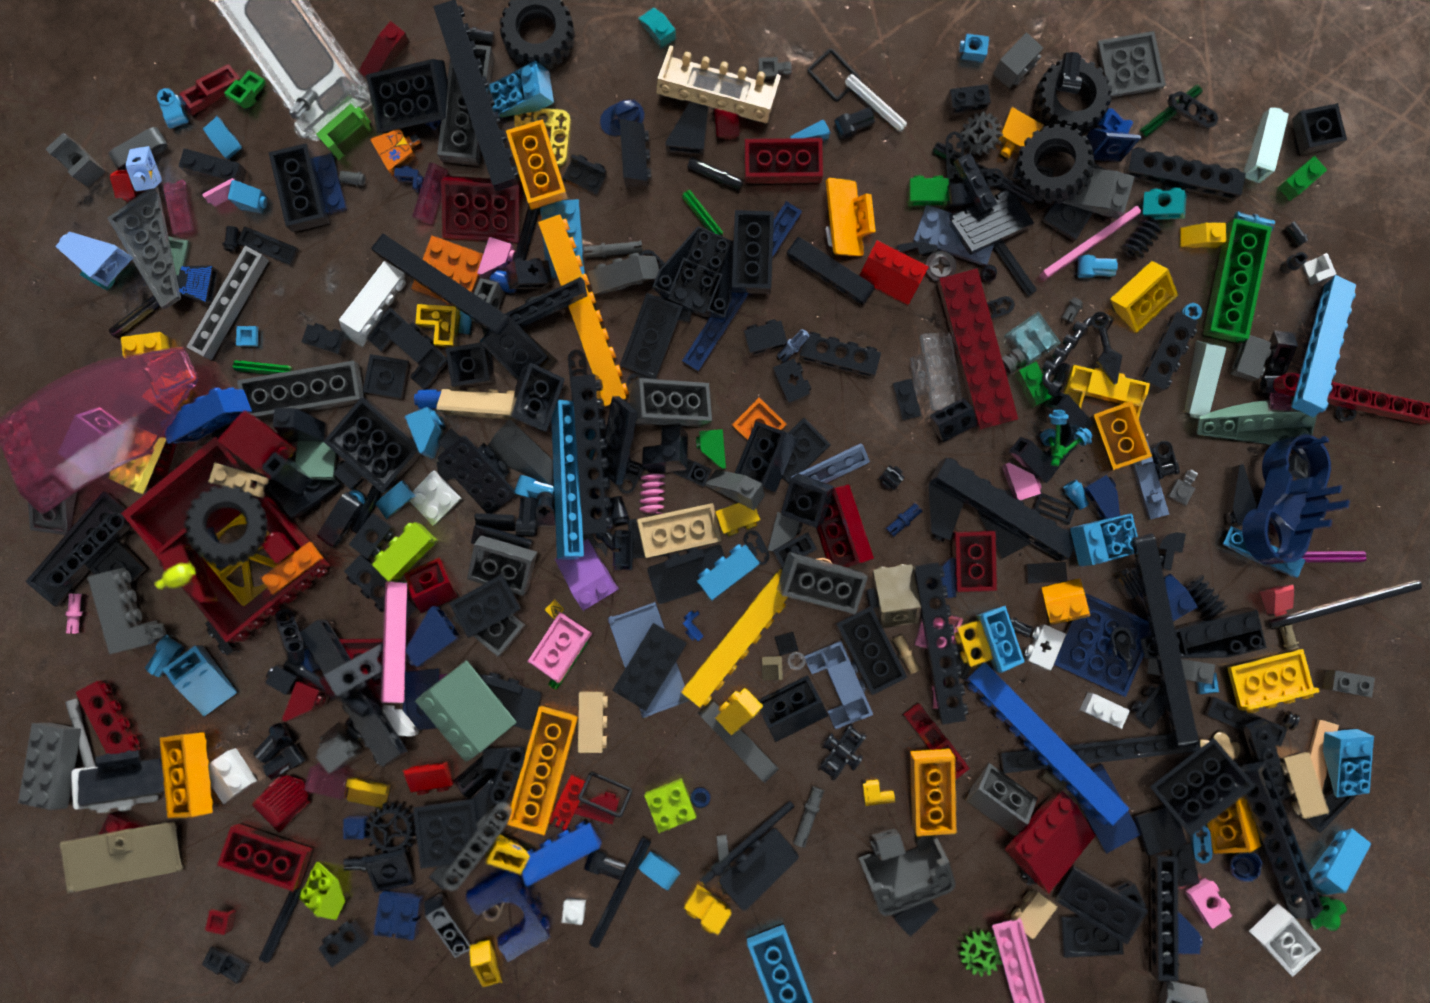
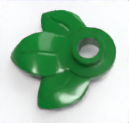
M1319 896L1323 910L1316 919H1310L1311 926L1314 930L1324 926L1330 931H1336L1341 924L1339 916L1346 913L1347 908L1338 899L1331 900L1326 896Z

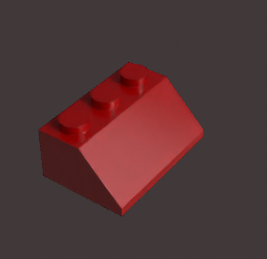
M877 240L859 276L871 283L875 289L909 305L929 266Z

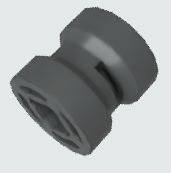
M1018 348L1013 349L1008 356L1002 357L1005 371L1010 375L1016 371V367H1022L1027 364L1025 356Z

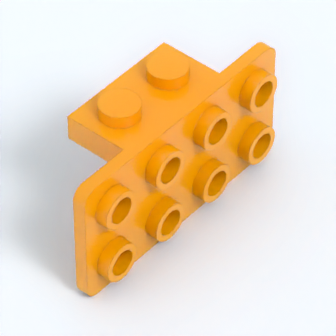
M828 178L826 179L833 252L836 255L863 256L862 237L876 232L872 195L864 194L858 197L855 181Z

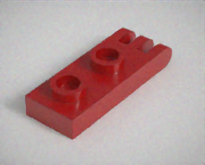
M571 774L552 812L550 825L553 823L554 818L558 820L554 827L559 828L562 821L565 823L562 831L567 829L574 811L580 803L578 796L585 783L584 780Z

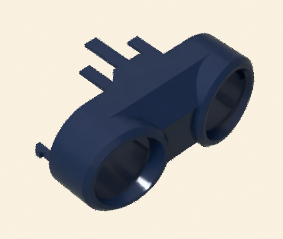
M1312 435L1295 436L1276 441L1267 449L1262 461V474L1265 481L1263 493L1258 508L1247 513L1242 525L1244 543L1250 554L1260 563L1273 565L1298 561L1308 550L1313 530L1331 526L1332 519L1323 520L1326 512L1348 509L1350 500L1329 503V499L1326 497L1339 494L1342 489L1341 485L1326 488L1331 473L1330 456L1323 444L1329 442L1326 436H1322L1320 439ZM1291 449L1308 462L1307 478L1292 481L1293 477L1288 471V457ZM1269 520L1274 525L1278 534L1279 547L1277 552L1273 550L1268 539L1267 527Z

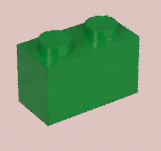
M1313 156L1277 188L1291 201L1324 174L1327 169Z
M921 175L910 178L908 182V206H946L948 203L947 186L949 185V178H944L943 176L924 178Z
M1037 362L1020 369L1014 374L1032 408L1052 397L1048 395V389L1042 384L1043 373Z

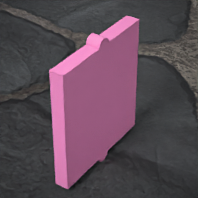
M232 178L202 194L207 203L217 206L228 200L231 181L234 179Z

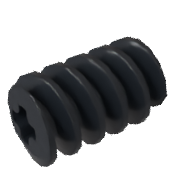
M1146 216L1144 221L1135 229V232L1121 246L1123 252L1132 258H1144L1142 252L1147 253L1149 251L1147 246L1152 247L1154 245L1153 241L1159 239L1157 235L1163 234V230L1157 220Z
M1199 575L1186 585L1188 587L1187 590L1189 593H1193L1191 596L1193 600L1198 599L1197 606L1203 605L1200 612H1208L1205 616L1206 619L1215 617L1224 611L1228 605L1223 606L1224 600L1218 599L1219 594L1213 593L1214 588L1208 587L1209 582L1207 580L1203 581L1204 575Z

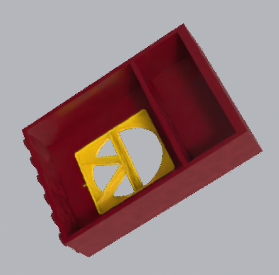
M218 437L210 440L121 513L159 560H161L159 554L179 545L191 546L185 529L187 510L191 508L193 500H197L202 492L205 491L207 493L213 487H217V489L223 488L221 485L209 482L215 463L255 474L246 462L218 441ZM254 481V482H253V485H252V488H253V489L256 488L257 481ZM266 487L263 490L265 492L263 498L253 495L261 503V507L266 514L267 534L265 538L273 532L283 533L297 551L308 542H311L297 524L286 514ZM223 508L209 516L206 529L214 527L219 540L220 536L229 528L247 523L243 514L238 510ZM256 553L254 556H250L247 561L243 563L241 561L232 566L229 564L220 572L214 562H207L203 557H200L218 602L201 603L183 587L182 589L226 642H244L251 636L250 632L255 628L258 630L266 624L265 620L270 616L274 617L285 603L290 604L297 598L296 594L301 590L305 591L312 586L311 582L314 579L323 577L328 572L327 569L330 567V564L322 556L323 559L279 592L272 594L265 583L253 587L249 559L275 568L279 564H276L273 559ZM239 566H242L244 587L236 586L226 579Z

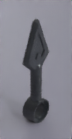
M1102 311L1096 312L1091 318V323L1099 331L1103 352L1096 362L1111 382L1117 384L1123 355L1111 349L1107 328L1110 325L1108 315ZM1098 317H1105L1106 322L1102 326H1097L1095 324Z

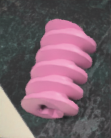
M646 474L641 476V480L646 483L640 485V488L645 489V491L640 492V496L645 497L639 500L640 504L645 505L639 508L640 512L663 514L658 512V509L664 508V506L658 504V502L664 500L663 497L659 496L660 493L665 491L659 488V486L665 485V482L660 481V478L665 477L664 474Z

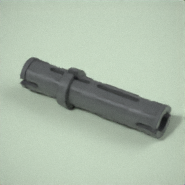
M642 242L606 245L601 243V245L584 246V252L592 251L584 253L585 259L642 253V247L634 248L642 246Z
M812 787L808 802L805 803L804 815L793 844L803 848L806 847L815 816L820 811L819 806L825 792L824 790Z

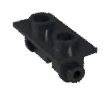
M615 530V534H613V548H619V552H613L612 566H614V570H632L633 537L631 530Z

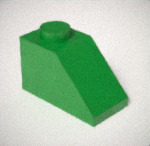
M723 429L699 431L700 436H696L697 448H701V453L718 468L726 470Z

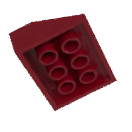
M445 176L441 180L442 238L488 241L489 237L504 242H518L522 211L521 180H517L518 185L495 191L491 178Z
M1062 790L1054 792L1048 797L1029 820L1028 825L1005 848V851L1049 894L1096 835L1075 802Z

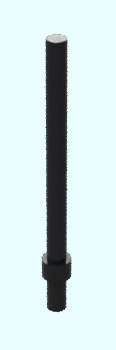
M790 801L724 859L710 867L711 870L699 879L700 882L705 886L715 876H720L724 872V868L790 812L794 805Z

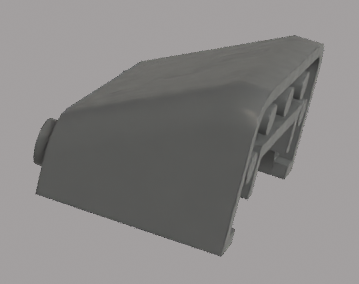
M936 835L919 836L916 840L918 848L881 861L879 856L875 854H867L859 858L877 907L882 915H893L945 895L955 888V880L950 863Z

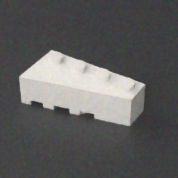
M386 261L381 264L339 319L344 336L359 346H364L368 340L366 338L373 332L381 317L392 304L397 293L404 288L406 284L404 272Z

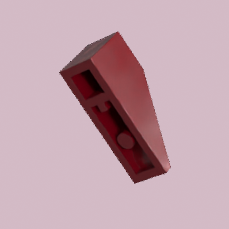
M390 21L377 36L358 72L366 78L367 74L386 70L410 42L406 33Z

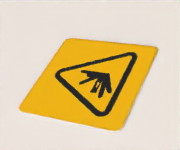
M553 600L545 609L553 619H556L558 614L565 610L556 600Z

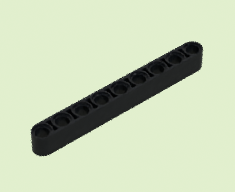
M382 233L371 247V250L497 336H500L510 323L511 319L387 235Z

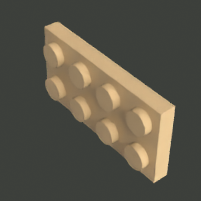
M713 503L636 520L645 558L722 541Z

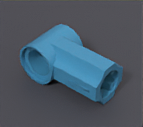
M1093 255L1078 257L1077 277L1116 276L1118 269L1116 259H1101Z
M519 475L515 494L536 499L537 495L544 491L554 495V486Z
M165 635L156 646L157 651L145 669L150 674L161 677L164 673L162 669L167 667L171 661L181 654L184 646L168 635Z

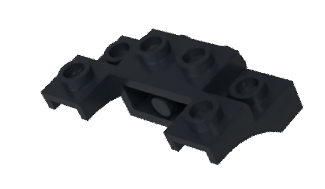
M389 308L366 339L381 352L392 342L398 345L419 364L410 375V378L423 390H426L438 377L437 374L448 363L447 358L433 346L434 341L429 336L425 335L423 337L418 333L421 330L413 322L408 324L393 309Z

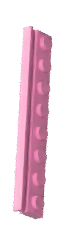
M1021 918L1016 921L1011 920L992 925L1014 1003H1045Z

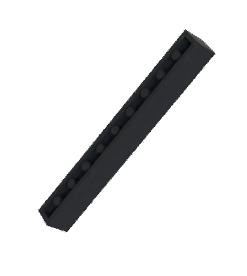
M456 0L435 5L433 7L495 191L518 185L516 178L519 177L516 165L512 166L510 162L513 159L511 150L506 148L504 144L507 141L505 132L500 130L498 126L501 123L498 112H493L492 106H495L492 94H487L486 88H489L486 76H481L480 71L483 70L480 58L476 59L474 55L477 52L474 40L470 41L468 35H471L468 23L464 24L462 19L466 17L462 5L458 6Z

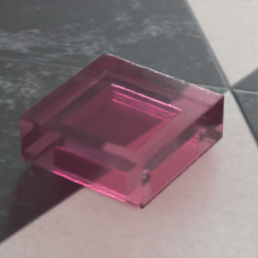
M1269 393L1268 399L1271 410L1291 411L1290 395Z

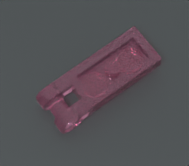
M182 179L173 184L170 182L164 183V192L173 234L176 236L194 232L185 181ZM174 191H178L179 194L173 195Z

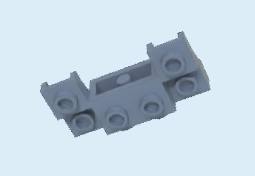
M842 641L804 656L811 674L824 669L827 670L842 704L827 711L835 729L873 715L864 691H866L862 679L858 681L855 674L858 673V669L854 661L850 662Z

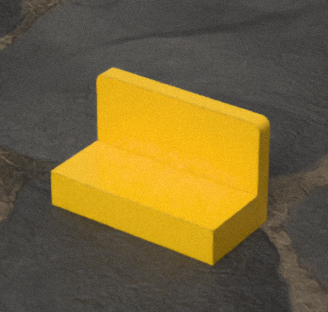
M357 777L348 778L346 787H349L347 801L373 807L380 806L383 809L382 806L384 803H387L391 785Z

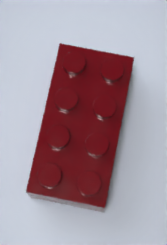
M822 138L745 139V184L822 182Z
M238 823L230 827L217 866L294 891L301 885L313 848Z

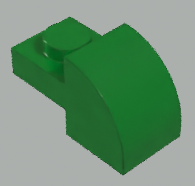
M248 70L241 80H235L224 94L226 98L246 109L256 102L255 96L265 86L266 82L265 79Z

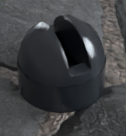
M987 265L982 269L981 277L984 281L992 282L996 279L997 269L995 266Z

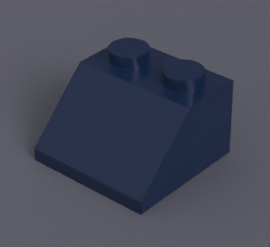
M1171 573L1166 575L1164 580L1174 622L1197 608V605L1188 590ZM1140 593L1138 597L1145 607L1143 594Z

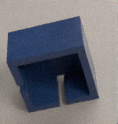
M390 890L380 893L374 935L392 937L396 934V938L414 940L419 933L421 917L418 916L422 913L424 895Z

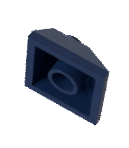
M1092 128L1086 135L1089 145L1093 149L1094 160L1122 161L1141 139L1140 135Z

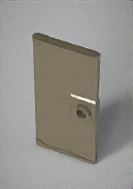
M175 821L60 843L67 893L179 872L183 869Z

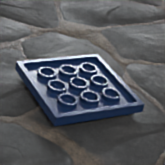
M1085 593L1090 617L1070 621L1065 632L1066 636L1053 665L1126 697L1144 656L1140 639L1151 635L1149 622ZM1117 627L1130 629L1134 636L1136 651L1130 649V654L1133 657L1132 670H1127L1126 661L1119 651L1118 656L1113 654L1110 635L1113 629Z

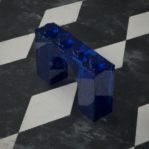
M502 869L466 891V901L477 916L494 905L503 902L516 904L523 910L524 916L521 922L497 937L498 948L509 962L550 938L549 929L551 925L546 917L542 918L540 915L541 911L537 903H532L530 900L531 896L526 887L522 888L520 885L518 874Z

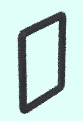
M829 48L807 68V72L835 101H839L851 88L847 87L836 97L811 70L831 52L859 81L861 78L834 49Z
M590 772L578 796V800L620 818L628 804L632 789L595 772ZM592 776L628 791L619 813L582 798Z

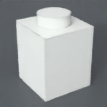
M566 898L564 901L562 923L583 924L586 899Z

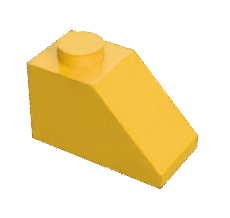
M1202 223L1180 228V247L1219 248L1226 242V223Z
M481 941L470 945L471 967L482 988L501 983L502 979L496 954L490 941Z

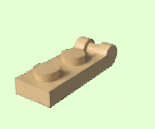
M217 463L214 464L209 482L221 486L229 485L230 488L234 489L235 486L242 488V491H248L252 495L262 498L265 494L263 492L265 484L268 485L269 481L268 478ZM254 481H257L256 488L253 489V488H252L253 482H254Z

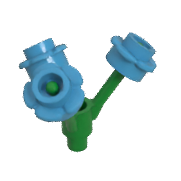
M1054 410L1053 414L1049 415V418H1051L1050 423L1056 424V431L1055 429L1048 428L1040 434L1041 442L1045 446L1051 447V465L1056 467L1059 466L1063 456L1077 444L1085 446L1092 443V433L1087 428H1079L1074 434L1075 441L1066 448L1060 445L1061 425L1067 424V419L1069 418L1064 410Z

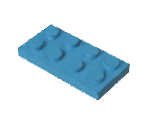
M579 199L563 200L541 207L542 220L559 214L562 219H567L570 230H567L569 238L573 237L577 248L573 250L575 256H580L583 264L580 269L582 274H585ZM543 237L545 261L549 262L551 278L558 279Z

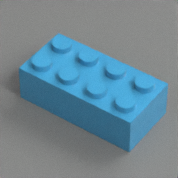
M784 924L747 938V945L769 1003H813Z

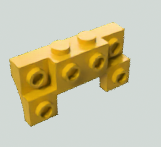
M1073 365L1070 368L1067 385L1064 387L1063 393L1068 394L1080 408L1082 407L1084 396L1120 405L1132 401L1139 419L1150 383L1126 378L1124 374L1119 373L1118 383L1113 384L1101 368L1093 370Z

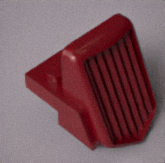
M280 775L253 802L252 806L280 833L310 802L307 800L308 793L303 780L292 776Z

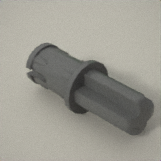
M308 89L302 97L296 100V104L289 111L293 119H299L305 111L310 110L311 104L318 97L315 90Z

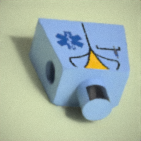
M150 147L129 150L126 169L134 190L141 191L155 188L162 179Z

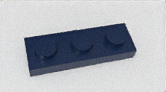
M333 153L314 157L327 213L332 214L347 210Z

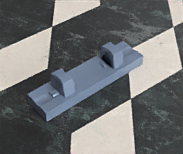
M1150 457L1133 463V470L1148 520L1169 515L1153 458Z

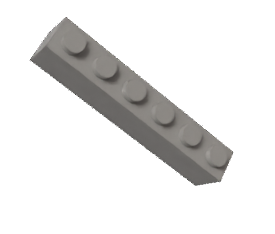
M247 246L243 248L188 343L187 348L212 360L269 260Z

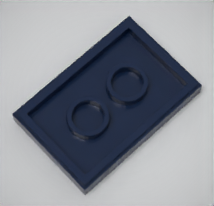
M440 668L404 672L403 712L418 730L437 728L415 700L439 681Z

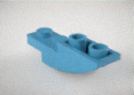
M1232 526L1223 542V545L1267 568L1274 571L1278 570L1294 578H1298L1305 563L1303 558L1295 562L1273 565L1260 563L1248 551L1243 540L1242 530ZM1271 545L1273 550L1277 552L1278 548Z

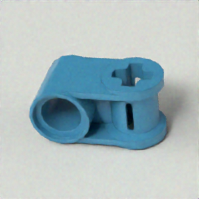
M161 89L157 94V100L167 126L172 129L188 123V117L178 96L170 89Z

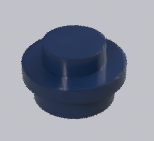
M697 788L691 794V802L697 808H704L710 802V794L704 788Z

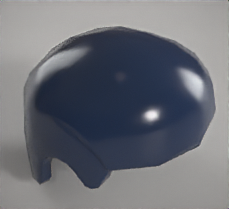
M1254 852L1236 853L1230 861V872L1235 879L1241 882H1252L1261 875L1263 863Z

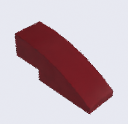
M228 64L196 80L195 86L179 93L180 102L188 113L193 116L225 95V91L235 80L240 81V78Z

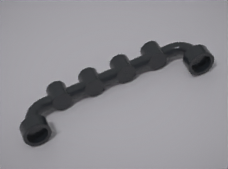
M1109 315L1108 317L1110 319V325L1107 328V331L1111 327L1114 318ZM1092 316L1084 320L1083 323L1077 321L1073 327L1074 335L1067 334L1063 340L1064 348L1057 347L1052 355L1055 358L1053 362L1047 360L1042 368V371H1044L1042 384L1048 389V395L1056 398L1060 394L1063 384L1056 380L1051 383L1049 379L1055 375L1060 364L1065 362L1070 351L1075 349L1080 338L1085 336L1092 324ZM1098 317L1095 323L1102 326L1105 324L1106 318Z

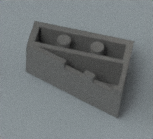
M639 253L628 255V259L622 260V258L614 259L607 266L606 264L594 266V270L588 271L593 294H605L624 289L633 284H643V281L655 280L659 272L656 256H639Z
M338 722L320 736V748L317 751L316 758L330 774L346 767L363 752L360 750V743L351 739Z

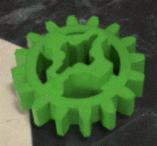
M980 930L979 935H976L973 931V937L970 938L966 935L967 942H961L964 949L959 950V953L964 956L960 960L962 963H966L964 967L967 970L971 968L973 975L977 971L982 977L985 971L988 975H991V969L998 970L995 966L996 964L1002 965L1001 960H999L1001 955L998 944H996V937L992 938L990 932L985 936L982 930ZM981 940L987 941L991 943V945L982 944ZM980 950L984 951L982 957L979 956ZM972 962H979L982 966L974 965Z

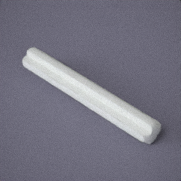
M851 74L846 79L845 84L898 131L901 132L906 127L907 122L854 75Z

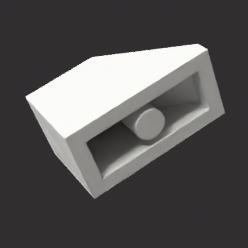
M382 705V710L397 735L414 736L419 734L417 727L405 715L402 709H394L395 705Z

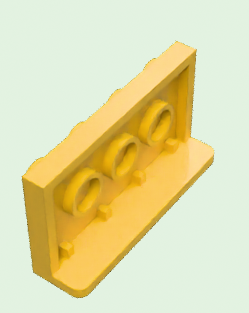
M1303 649L1227 667L1238 710H1246L1247 713L1258 712L1259 708L1263 706L1266 709L1277 707L1279 702H1283V704L1296 702L1295 698L1301 697V699L1312 698L1314 693L1319 692L1318 688L1313 687Z

